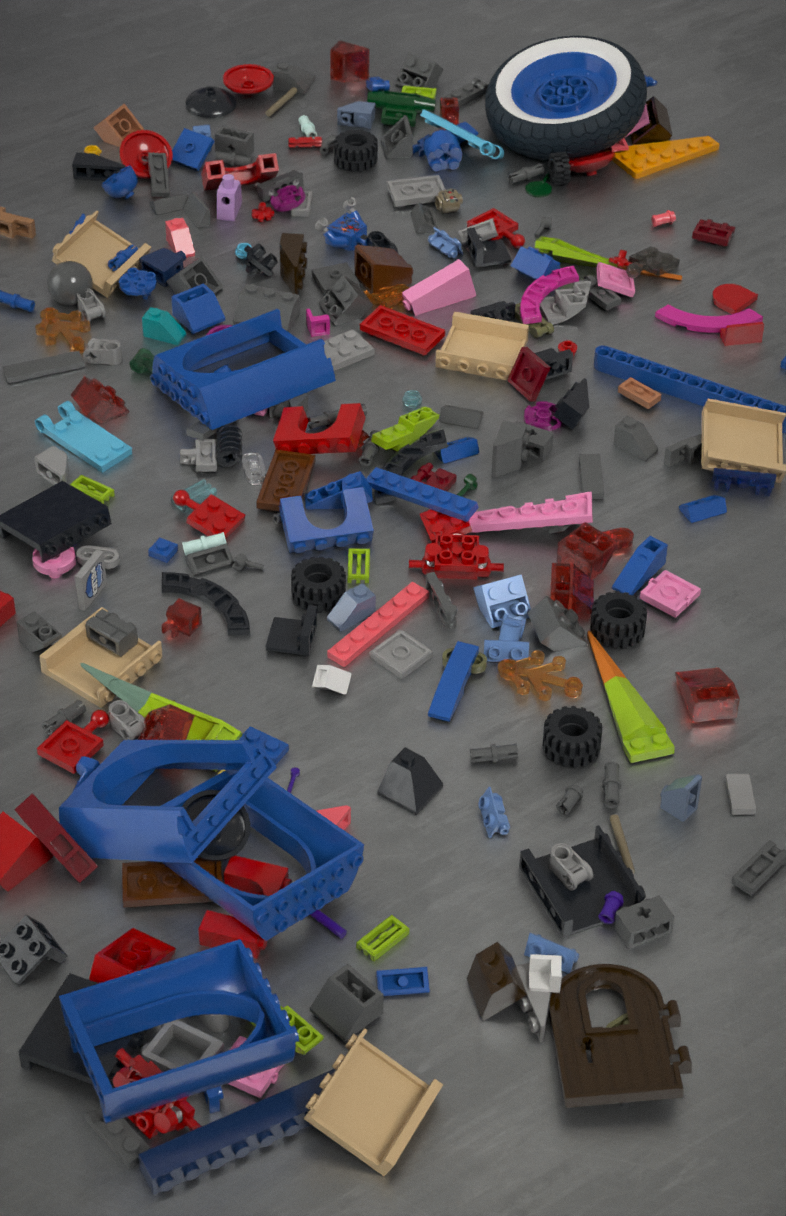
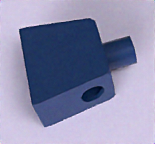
M162 248L140 257V268L143 271L154 272L156 282L163 287H167L169 285L167 280L183 269V261L186 260V255L181 250L174 253L167 248Z

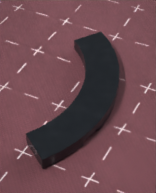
M444 429L424 435L412 445H405L385 463L382 469L403 476L407 469L419 459L437 450L447 448L448 444ZM374 490L376 505L397 500L392 495Z
M162 572V593H179L202 600L221 615L226 624L228 636L250 635V625L246 611L240 606L238 599L225 588L205 578L200 580L190 577L189 574Z

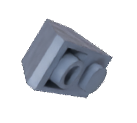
M357 101L337 109V125L371 129L375 120V103Z

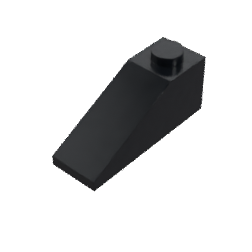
M76 152L72 163L73 179L105 181L126 166L96 154Z

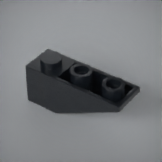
M585 378L580 383L575 382L572 388L566 392L564 397L555 406L557 411L553 416L572 430L590 408L587 379Z

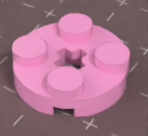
M73 546L53 557L56 559H50L44 563L41 561L39 550L35 548L33 551V567L38 572L49 575L51 578L61 577L62 574L68 572L76 565V555Z

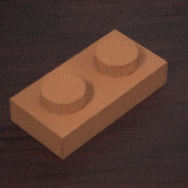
M631 377L618 386V393L647 409L661 401L662 394Z

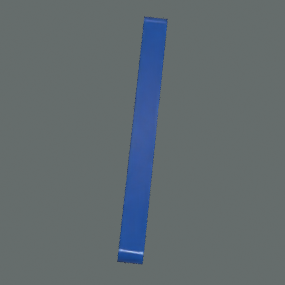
M604 345L598 346L595 349L593 366L596 370L624 380L631 377L653 390L703 407L707 399L786 413L785 405ZM786 417L782 423V433H786Z

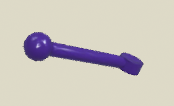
M297 767L291 769V779L287 788L289 793L292 791L296 777L300 775V769Z

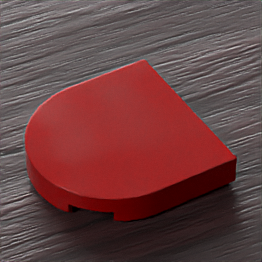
M722 284L713 290L712 298L718 308L730 314H735L754 303L758 299V294L737 284Z

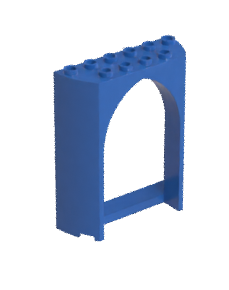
M279 309L155 355L152 375L150 376L154 386L162 390L164 394H167L173 401H176L183 409H186L193 417H196L211 430L336 381L331 358L327 359L325 355L324 340L319 339L309 344L303 343L282 328ZM267 342H271L285 352L239 370L221 373L193 372Z
M123 740L59 806V822L91 858L192 863L277 767L262 749L254 747L246 740ZM156 769L239 770L193 822L184 807L123 805Z
M225 770L161 806L182 807L191 796L205 790L221 791L239 770ZM269 778L264 781L243 806L249 815L251 827L295 858L307 874L273 895L266 896L232 888L216 879L194 861L192 863L162 862L265 941L280 932H284L293 924L303 920L311 913L348 892L356 877L359 866L364 860L362 856L364 844Z
M241 939L59 996L65 1025L69 1029L72 1050L74 1053L79 1052L100 1099L105 1124L293 1062L295 1042L299 1041L296 1027L290 1026L286 1010L280 1009L277 994L271 993L268 979H263L259 963H254L251 949L245 948ZM195 1015H230L256 1024L252 1034L238 1048L117 1088H112L94 1049V1046Z

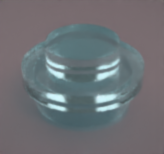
M410 390L405 393L402 402L409 408H416L422 404V397L418 391Z

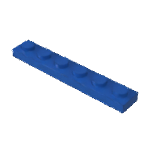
M377 467L366 478L372 489L465 522L479 508L476 501Z

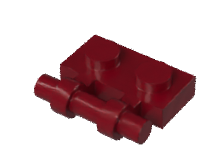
M700 219L692 233V239L714 243L719 246H728L736 227L729 226V223L723 222V224L713 222L711 219Z
M429 462L426 465H422L418 469V473L410 478L444 491H448L457 481L456 474L438 468L436 472L431 471L434 467Z

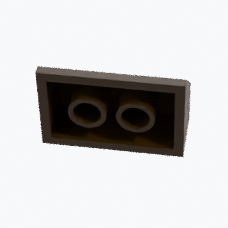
M653 96L646 101L650 123L631 134L633 145L669 141L673 136L667 108Z

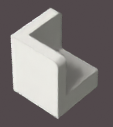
M317 665L312 687L331 690L345 695L347 694L352 673L331 665Z
M530 955L529 991L560 993L562 956Z

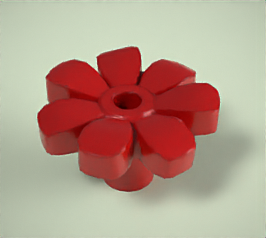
M265 202L259 203L258 209L252 210V218L258 219V222H264V219L267 221L271 220V217L274 216V211L270 207H266Z
M620 249L618 256H614V258L609 257V262L618 264L620 267L632 266V262L625 258L626 250Z

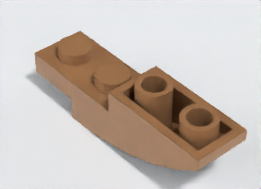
M0 207V235L9 238L20 235L33 239L36 236L35 220L6 213V209Z

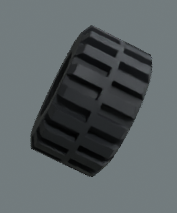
M348 130L335 137L334 162L339 168L360 172L369 170L377 164L378 140L375 135L363 130Z
M315 556L310 557V559L305 558L302 560V563H297L295 568L292 569V599L303 610L307 609L308 605L317 606L318 613L325 610L327 612L331 611L344 592H346V572H344V567L340 566L338 561H333L332 558L328 557L326 559L323 556H319V558H315Z
M607 592L606 595H600L598 599H595L592 605L590 631H592V634L599 643L603 642L607 647L613 646V648L617 649L618 647H622V649L627 648V646L632 647L639 643L645 635L647 607L643 605L644 602L641 599H637L635 595H629L628 592Z
M564 706L561 710H553V714L550 713L547 719H545L543 750L544 753H547V757L550 760L554 759V763L558 765L561 763L565 767L569 765L573 767L588 765V762H593L600 753L602 723H600L598 716H594L592 711L588 712L583 707L576 708L577 706H571V708Z

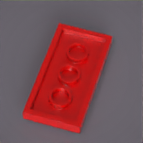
M382 305L378 306L360 323V331L422 355L429 353L445 337V329Z

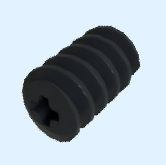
M234 425L219 427L216 437V460L220 466L228 468L239 463L242 459V431Z

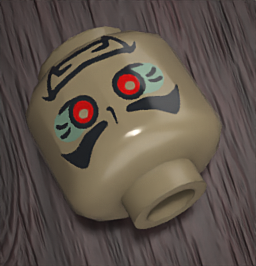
M456 189L441 190L435 196L437 210L445 214L457 212L460 209V204L463 203L462 195L458 194Z

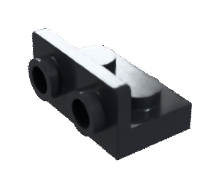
M501 301L471 310V314L510 321L515 319L516 304L514 302L506 303Z

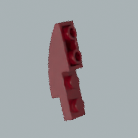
M33 793L14 809L79 883L98 867Z

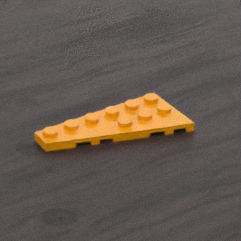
M710 136L631 145L629 150L615 151V157L612 161L634 179H638L719 150V143Z

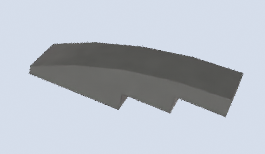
M702 434L666 447L664 464L670 468L683 460L691 464L702 458Z

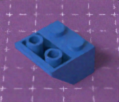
M521 246L511 267L536 280L543 275L552 274V271L560 269L561 263L545 253H539L538 250L530 246L528 249Z
M204 283L171 296L173 316L193 334L225 321L224 313L215 293Z

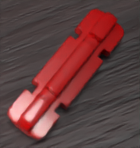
M291 137L288 139L289 148H296V146L298 148L321 147L322 137H315V139H312V137H298V139Z

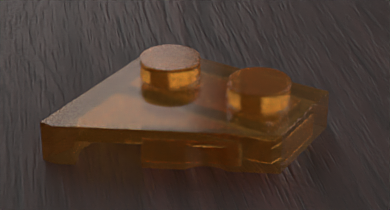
M398 284L379 288V293L370 294L368 291H364L372 304L392 309L404 301L402 292L410 287Z

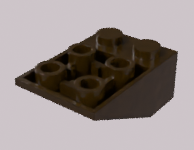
M282 233L279 243L280 275L292 294L298 295L299 290L302 291L305 269L308 266V258L305 257L308 243L304 242V234Z

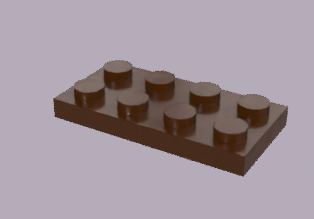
M275 450L256 501V508L280 512L281 498L301 496L303 499L316 462V455Z
M200 858L194 860L196 864L222 882L221 861L211 862ZM162 862L122 863L123 908L214 902Z

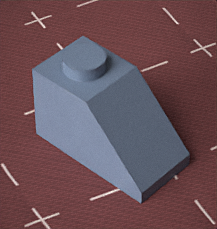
M363 583L344 592L327 616V620L339 632L366 620L376 612V595Z
M697 774L677 778L670 785H666L660 794L662 797L660 808L684 822L698 808L702 776Z

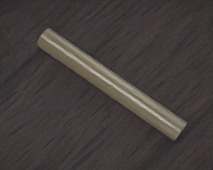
M295 87L291 88L265 112L268 117L273 115L297 93V89Z
M616 814L612 815L609 819L624 864L632 870L634 875V865L619 816Z

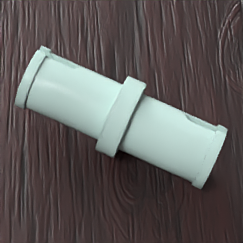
M301 116L298 122L301 125L303 134L307 137H312V139L318 137L315 126L310 122L308 116Z
M224 532L207 537L203 535L199 539L182 542L185 556L227 544Z

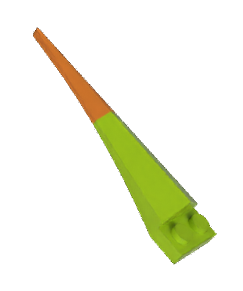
M541 236L535 242V248H538L540 252L550 253V251H553V258L557 262L595 268L598 262H602L634 274L682 281V275L649 270L633 265L631 267H620L618 264L609 262V258L591 253L561 239Z
M588 630L587 638L607 693L621 746L630 763L674 754L675 746L668 737L664 725L594 635Z

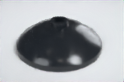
M214 86L197 89L186 98L187 110L196 116L204 118L225 116L231 113L237 105L236 97L231 92Z
M219 790L198 792L183 804L182 807L185 808L192 822L220 792ZM244 806L240 808L200 853L198 858L211 862L224 861L234 857L244 848L251 829L250 818Z

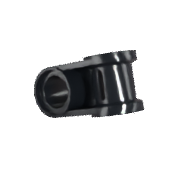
M372 231L368 234V246L390 248L398 253L396 245L384 233Z

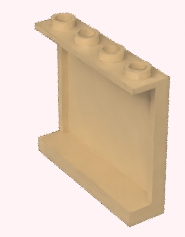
M96 210L91 216L88 215L81 225L78 224L71 234L68 233L61 244L57 243L52 251L54 253L52 261L56 264L64 261L81 263L91 273L93 289L108 298L119 287L120 277L127 273L129 268L138 269L140 267V257L149 254L151 246L146 243L143 244L118 270L112 271L108 267V261L114 258L117 252L125 250L132 243L98 222L96 219L99 212Z
M454 311L452 327L441 350H436L435 367L507 381L521 347H525L528 342L529 325Z
M707 399L702 409L701 469L781 483L786 475V464H783L782 423L786 413Z
M102 607L39 656L42 673L100 708L111 702L116 695L83 669L80 663H85L131 684L163 658L161 641H157L151 646L138 638L137 645L120 657L89 639L86 634V621L93 616L95 617L96 613L104 609Z
M364 1028L358 1036L353 1034L346 1043L347 1053L345 1056L340 1053L332 1065L336 1070L332 1075L327 1073L319 1085L322 1089L319 1096L314 1093L305 1107L309 1111L304 1119L378 1173L385 1176L394 1167L443 1084L435 1078L429 1085L366 1041L363 1037L368 1030Z

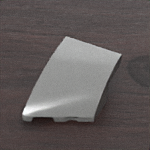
M591 281L574 282L573 288L555 290L554 296L545 297L540 304L542 317L554 325L578 314L586 307Z

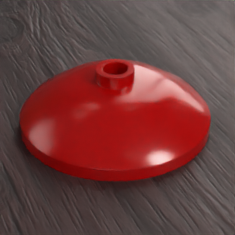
M255 64L234 66L223 75L224 85L232 92L242 95H255L264 92L274 82L273 73L269 69Z
M138 130L130 133L122 141L119 150L121 163L125 166L131 165L136 176L144 179H150L148 153H166L168 169L173 157L172 149L167 140L160 134L149 130Z
M599 152L587 157L569 160L570 170L576 173H586L587 176L595 175L597 170L606 167L614 159L615 152Z

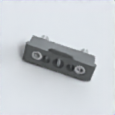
M296 170L288 173L282 172L276 178L263 183H255L258 197L265 202L270 200L272 195L276 197L278 195L277 191L285 186L296 185L297 189L303 187V173H299Z

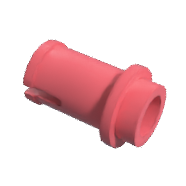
M667 210L666 213L652 215L651 220L653 226L657 227L667 223L673 224L676 221L674 211Z

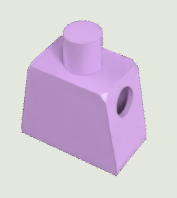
M226 174L223 176L217 191V219L235 221L242 204L241 182L234 180L233 175Z

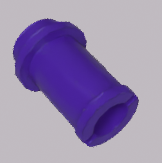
M611 891L605 895V904L598 916L599 920L605 924H612L614 922L616 911L624 904L623 896L616 891Z

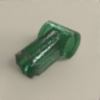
M141 348L131 359L129 366L132 371L138 374H142L144 371L152 372L155 356L148 349Z

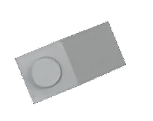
M52 446L35 456L37 474L54 485L61 481L68 483V456L64 451Z

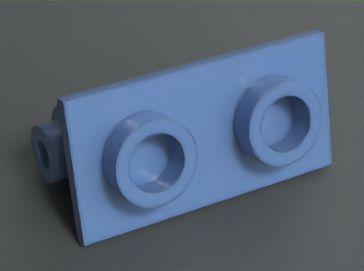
M433 227L435 234L428 237V242L437 250L440 249L449 258H455L458 253L463 255L462 245L456 238L452 239L444 230L440 231Z
M484 640V655L489 662L528 664L529 642Z
M488 787L478 802L488 838H491L495 832L506 835L509 833L510 824L507 815H503L505 808L502 797L497 793H492L491 787Z
M529 933L525 956L530 957L532 954L562 956V971L568 974L572 971L573 963H576L579 958V953H576V949H569L541 937L540 934Z

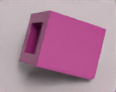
M306 309V325L311 337L330 335L329 316L313 317L311 310Z

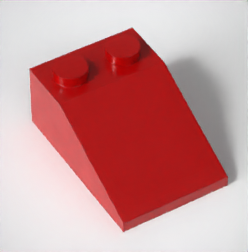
M132 928L95 954L89 980L102 983L166 963L173 956L176 948Z

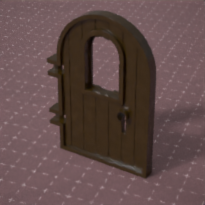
M589 965L565 975L561 979L560 993L552 992L549 1001L550 1022L565 1108L683 1098L684 1088L680 1074L692 1073V1062L687 1046L683 1045L678 1050H675L670 1028L681 1027V1016L677 1001L670 1000L667 1004H664L660 990L650 978L635 969L622 965ZM599 989H613L619 992L624 998L629 1024L612 1028H603V1026L592 1027L586 995L592 990L596 991ZM586 1050L591 1051L593 1063H588Z

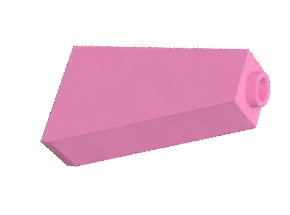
M458 259L402 292L404 298L402 303L407 311L410 310L417 316L473 298L477 295L469 269Z

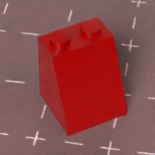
M2 812L0 814V886L8 892L53 858L54 855L37 836L5 812Z

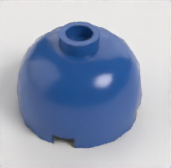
M128 165L117 174L115 173L106 179L101 186L113 198L119 199L124 197L128 199L134 194L133 190L136 188L138 180L135 171L131 165Z

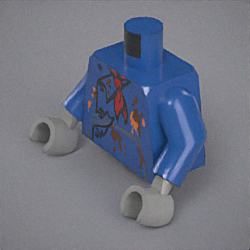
M350 197L348 202L345 200L343 203V209L349 211L350 214L346 212L329 226H327L328 220L324 217H321L315 224L317 231H323L326 244L348 251H353L356 245L368 246L367 225L363 222L358 211H355L353 208L356 204L354 198Z

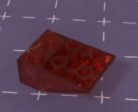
M719 667L675 672L692 723L737 718L740 701L734 682Z

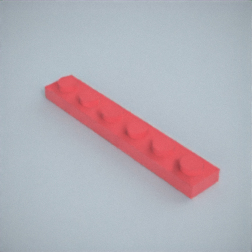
M411 582L327 651V658L342 667H346L429 598V591Z

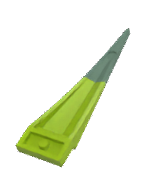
M80 663L83 669L122 701L127 702L130 707L170 740H239L242 736L241 731L223 720L149 692L85 663Z

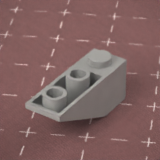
M529 962L516 966L527 992V995L519 1001L523 1013L527 1012L529 1016L528 1021L532 1033L536 1032L539 1041L542 1042L544 1041L551 992L529 991Z

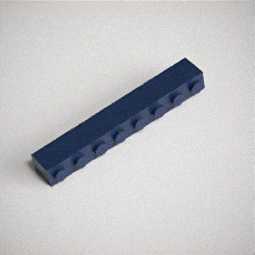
M336 1069L318 1075L138 1154L140 1171L153 1195L169 1191L175 1185L187 1180H193L202 1173L211 1169H218L231 1160L243 1158L249 1152L261 1147L270 1146L274 1141L285 1136H292L299 1130L312 1125L304 1119L309 1111L305 1106L314 1093L319 1096L322 1091L319 1085L327 1073L332 1075Z

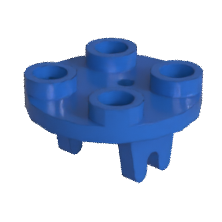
M129 268L127 273L119 279V287L123 293H126L128 296L142 295L144 300L148 299V295L151 296V292L157 285L154 272L138 270L137 268Z

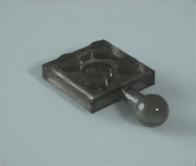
M648 247L629 256L628 261L632 262V264L628 265L626 273L630 278H637L641 271L646 270L660 276L678 267L680 260L673 257L672 254L658 251L655 247Z

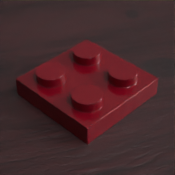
M521 347L507 381L529 401H536L551 367L528 347Z

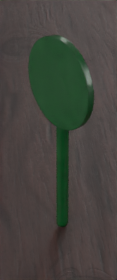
M549 172L542 181L528 183L525 187L526 193L533 197H546L550 195L552 187L546 183L549 178Z

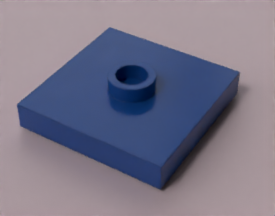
M184 128L172 150V162L199 171L215 142L214 139Z

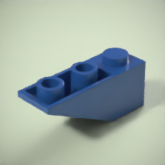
M361 471L349 474L342 479L330 482L323 487L306 493L305 508L307 510L343 509L341 501L343 490L364 487L366 500L369 503L373 501L372 487Z
M652 536L644 540L637 547L612 585V589L620 591V593L628 592L629 595H633L666 564L668 544Z

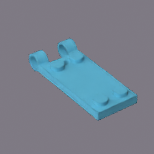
M423 109L420 116L426 118L424 122L439 129L443 127L468 140V145L479 149L481 154L485 156H490L495 160L503 158L504 149L502 147L485 141L444 118ZM496 148H499L500 154L494 157L493 154Z
M65 401L58 406V412L63 420L55 425L49 416L45 414L35 419V426L39 432L46 434L101 473L132 454V447L78 412L70 401Z

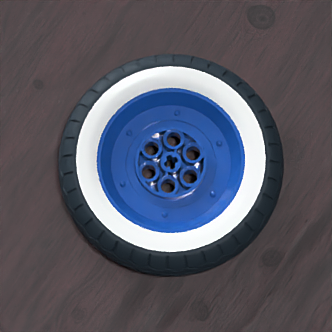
M561 36L529 45L509 57L497 69L490 80L485 96V111L492 131L511 150L540 160H549L551 153L566 152L569 160L601 152L615 145L630 133L643 114L647 100V84L638 61L620 45L591 36Z

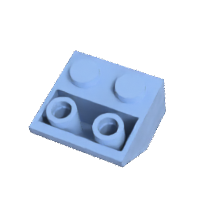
M522 574L473 587L478 607L491 628L501 626L504 614L518 620L530 618L528 612L531 610Z

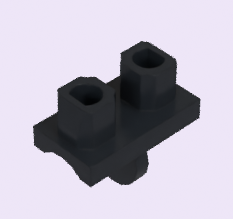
M260 243L252 248L248 245L244 248V251L247 252L245 264L247 265L246 272L248 274H254L255 272L259 274L261 271L269 277L274 274L273 268L278 263L276 256L270 253L263 258L262 256L266 253V250Z

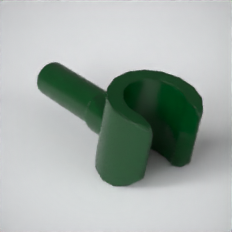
M468 474L464 478L466 485L457 494L458 496L462 497L469 489L475 490L478 487L477 478L473 474Z

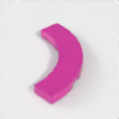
M574 266L556 269L552 271V274L543 275L528 286L520 304V316L523 324L542 322L540 304L550 292L563 285L579 282V275Z
M668 304L655 312V317L675 327L677 324L687 327L689 331L703 333H720V329L726 328L727 325L763 321V316L750 308L731 315L703 316L679 310Z

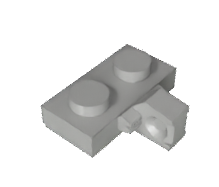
M196 439V448L180 449V464H196V471L217 472L215 439H205L203 441Z

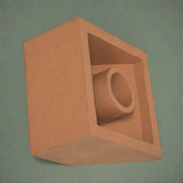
M125 103L94 127L104 142L118 147L121 146L124 138L130 133L145 130Z

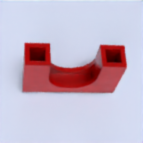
M276 153L258 155L254 163L234 168L224 167L223 160L205 162L201 172L204 191L218 189L223 176L226 174L233 175L234 180L241 182V186L254 185L257 182L263 183L276 178L279 172Z
M361 403L341 404L335 423L319 433H305L308 418L303 406L284 407L273 439L276 450L305 454L356 452L366 419Z
M236 855L230 858L224 871V884L237 890L257 895L271 896L292 883V879H289L288 868ZM210 910L206 911L198 929L200 945L213 948L241 939L245 948L251 949L255 959L258 958L261 950H265L267 941L234 916Z

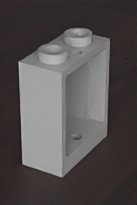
M174 1020L159 1026L153 1040L143 1047L141 1056L147 1062L152 1061L162 1072L180 1067L158 1056L172 1037L204 1051L199 1060L223 1053L225 1049L223 1041L186 1023Z

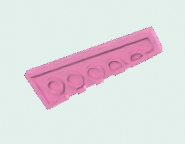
M592 492L565 496V500L554 501L553 498L545 499V503L537 505L529 502L520 508L506 506L498 509L478 511L472 515L469 523L473 533L593 523Z

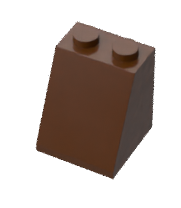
M364 245L355 246V276L372 296L412 283V266L394 249Z

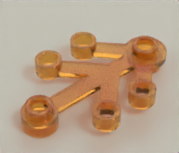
M47 307L40 312L42 322L35 326L37 335H44L45 344L54 345L59 332H61L69 341L70 352L80 351L82 353L85 351L84 340L79 336H74L70 331L77 330L86 333L91 330L89 321H81V312L59 313L57 309ZM60 320H68V321H71V322H73V323H70V322H62V321H60ZM49 324H53L54 326L50 333H47V327Z
M535 650L531 653V657L518 661L505 659L498 664L500 676L504 679L512 680L516 686L517 693L520 695H526L530 692L531 683L537 691L540 700H550L552 689L549 686H544L542 682L564 688V693L572 698L579 697L582 694L583 684L579 678L570 677L567 680L547 674L565 669L566 659L562 656H556L553 658L552 663L533 669L525 667L543 664L544 652ZM520 676L528 678L529 681L522 680Z

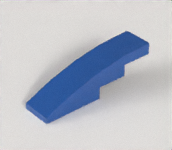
M457 641L428 711L429 717L450 722L464 694V687L471 675L472 665L479 653V646Z

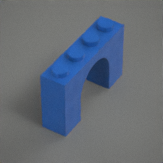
M364 487L343 490L341 501L345 521L333 529H321L308 521L301 496L281 498L279 510L289 553H303L313 549L324 550L327 547L334 546L345 547L348 544L355 543L366 544L372 541L374 529Z

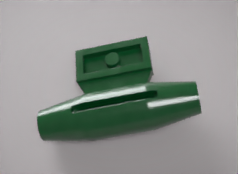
M396 91L368 92L367 102L375 103V108L382 110V124L395 125L406 115L410 127H415L416 116L421 114L423 109L435 113L436 100L422 95Z

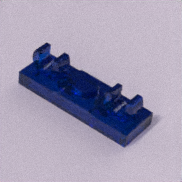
M714 468L712 481L715 482L714 490L716 491L718 490V485L723 483L726 485V492H728L730 483L740 488L756 486V495H759L761 488H766L768 491L767 496H770L776 482V474Z

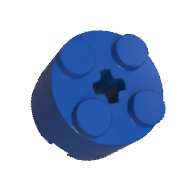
M435 131L424 142V151L433 171L455 170L459 167L462 151L457 137L450 131Z

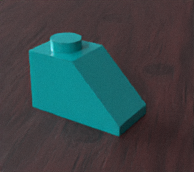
M150 307L142 317L144 337L179 345L186 336V331L167 311Z

